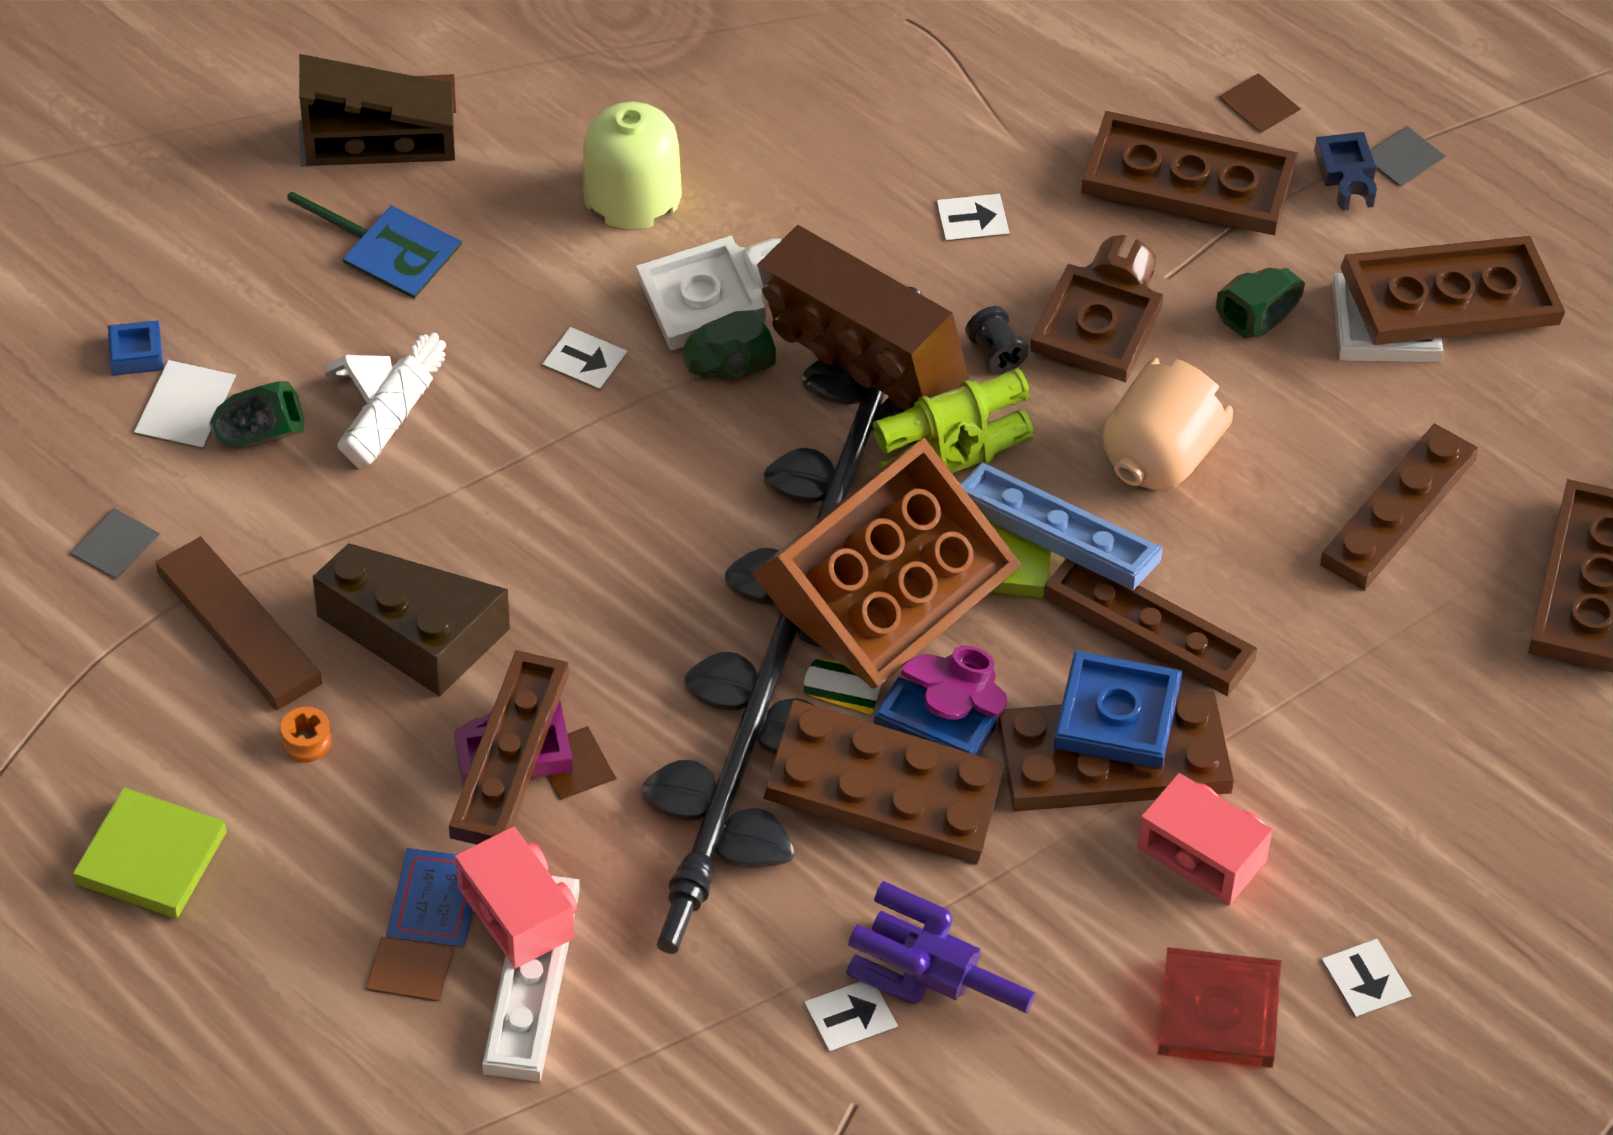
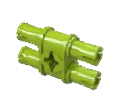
M1019 368L980 383L974 380L962 381L960 387L930 398L927 396L919 397L918 401L914 403L913 408L894 416L874 421L873 427L875 430L873 431L876 441L884 453H889L892 450L925 438L952 474L982 462L988 465L993 460L994 454L1034 439L1031 420L1023 409L986 422L989 414L1007 406L1029 400V386ZM893 458L879 462L878 467L881 469Z

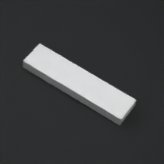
M551 876L556 884L564 882L569 887L577 903L580 892L579 879ZM569 941L516 969L505 956L482 1063L483 1075L541 1082Z

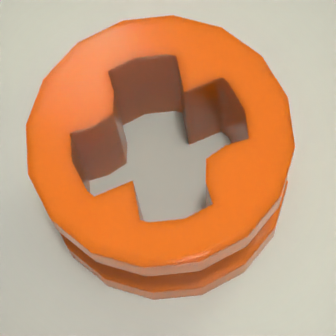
M302 706L292 709L283 717L280 725L282 747L291 759L299 762H312L327 754L331 747L330 722L324 712L311 706ZM306 729L309 734L315 731V736L305 739L303 734L297 737L296 733Z

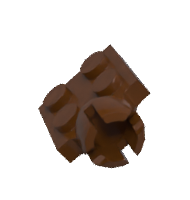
M1117 235L1101 243L1093 262L1088 266L1079 267L1067 264L1033 333L1030 351L1126 383L1163 304V294L1148 288L1156 266L1155 255L1151 249L1136 239L1127 258L1120 257L1119 254L1127 240V236Z

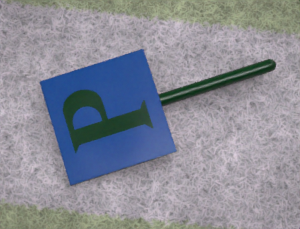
M290 192L287 195V199L290 202L361 237L343 258L344 263L414 299L462 245L461 240L392 205L367 230L294 192Z

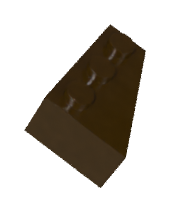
M299 54V99L306 165H351L455 160L452 83Z
M348 543L312 576L316 612L319 618L439 697L510 629L508 589Z

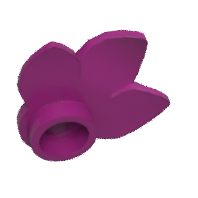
M973 646L957 647L946 658L930 654L919 655L907 661L901 670L903 677L927 689L924 696L925 707L934 716L939 718L957 720L968 715L973 709L987 716L997 717L1004 711L1007 705L1006 693L994 683L996 679L993 669L994 660L988 653Z

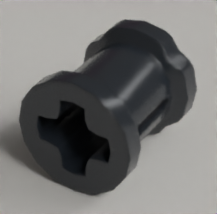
M991 306L980 310L971 317L965 328L969 340L979 344L986 355V366L993 374H1003L1020 366L1027 358L1029 349L1027 342L1022 337L1016 336L1008 325L1009 315L1001 306Z

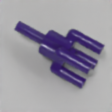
M885 881L880 884L875 894L874 902L924 924V927L921 929L882 910L878 913L873 923L872 931L856 925L849 938L848 946L903 970L904 976L857 954L852 957L846 975L910 1004L920 1002L927 988L957 1000L959 996H963L968 987L1021 1012L1027 1013L1036 993L978 967L977 963L980 958L981 949L948 934L952 924V915L947 909Z

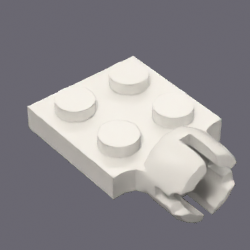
M731 235L636 266L638 280L670 351L684 347L690 335L704 324L734 311L755 310L762 321L767 320L765 305L768 304V301L762 293L763 284L757 264L782 240L781 238H771L745 248L739 247Z

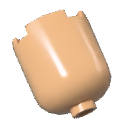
M1157 357L1152 358L1138 374L1103 427V449L1114 466L1117 476L1129 485L1142 486L1156 491L1175 488L1184 481L1232 423V407L1228 405L1223 408L1222 404L1214 396L1219 386L1201 370L1182 360L1176 359L1171 366L1160 364Z

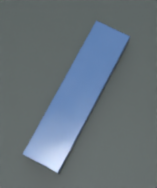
M983 462L960 483L989 522L1131 590H1134L1161 562L1163 547Z

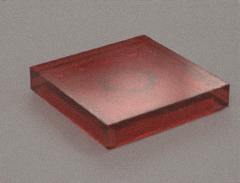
M1167 947L1157 1055L1273 1068L1276 1049L1281 960Z

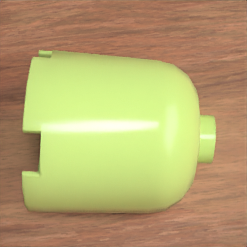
M635 101L620 102L604 108L590 121L585 133L582 177L584 203L587 209L592 207L594 211L605 217V224L608 226L626 230L649 228L654 225V218L665 214L668 210H670V213H673L677 209L682 196L679 144L675 126L666 114L646 103Z

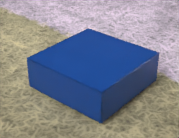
M159 320L107 325L112 376L164 370Z

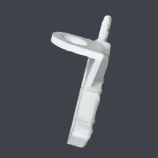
M431 333L429 336L426 334L419 336V340L415 341V345L411 347L412 356L408 355L399 359L393 366H391L390 356L346 355L324 366L325 376L351 377L367 402L337 443L338 449L357 468L366 467L377 459V456L381 454L383 447L393 433L399 429L398 427L402 425L403 420L407 418L409 411L417 400L428 389L429 384L433 380L429 372H437V367H441L440 362L445 361V353L442 351L445 349L446 343L443 340H439L437 333Z

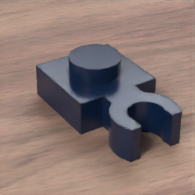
M1357 132L1316 137L1314 152L1325 186L1339 185L1337 195L1338 206L1343 211L1349 210L1351 195L1357 194L1365 199L1368 208L1374 207L1377 186L1374 182L1376 165L1365 133Z

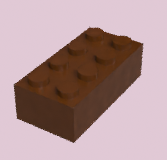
M797 225L757 264L763 284L762 293L768 301L773 317L772 326L777 334L789 343L796 341L808 348L824 364L829 366L835 364L849 372L852 378L865 388L872 386L888 395L890 400L900 409L908 410L913 408L914 403L918 401L919 397L927 396L930 398L960 387L962 381L969 379L953 312L802 226Z

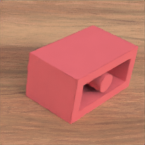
M1179 773L1141 816L1137 849L1228 905H1231L1267 862L1273 829L1265 825L1255 814L1242 811L1220 798L1207 785L1195 783Z
M515 826L455 856L459 891L515 969L574 939L573 914L578 911L571 890L564 882L556 884L548 873V864L539 846L535 842L527 844Z

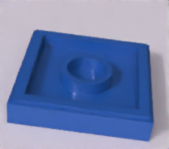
M1074 650L1054 736L1053 748L1162 769L1182 671Z

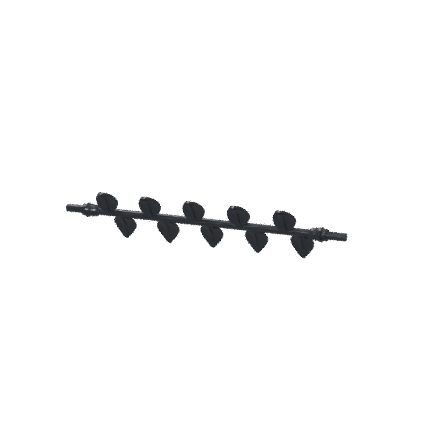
M909 287L910 289L921 294V292L914 287ZM817 360L803 372V386L826 401L845 405L860 403L835 471L831 460L822 452L811 448H798L779 457L764 472L765 483L780 495L806 503L823 501L816 521L848 495L871 431L875 430L873 422L905 411L897 407L890 398H887L882 403L885 396L883 392L872 386L870 388L861 386L852 378L849 372L835 364L826 365L820 360ZM914 441V442L909 443V444H907V445H914V444L917 443L918 441ZM759 548L742 556L726 570V584L748 600L761 604L775 605L752 573L779 552V550ZM782 612L758 675L753 664L740 654L719 652L699 662L684 677L686 690L699 701L722 710L732 711L745 708L717 784L711 771L704 765L692 760H678L657 770L642 785L643 798L659 812L680 820L691 821L704 818L691 853L686 855L681 861L676 873L669 881L670 893L668 899L671 906L656 944L665 953L675 954L678 952L692 912L700 909L702 902L708 899L713 874L712 858L715 850L717 855L726 863L746 868L781 865L790 862L794 857V849L786 831L778 819L770 812L759 808H749L737 811L728 818L756 740L758 739V743L762 748L777 754L793 700L814 705L806 700L793 698L778 701L769 708L796 632L800 639L807 644L821 647L787 619Z

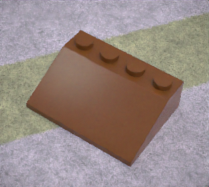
M923 438L894 457L752 574L787 619L871 688L875 689L1015 572L1022 564L928 441Z

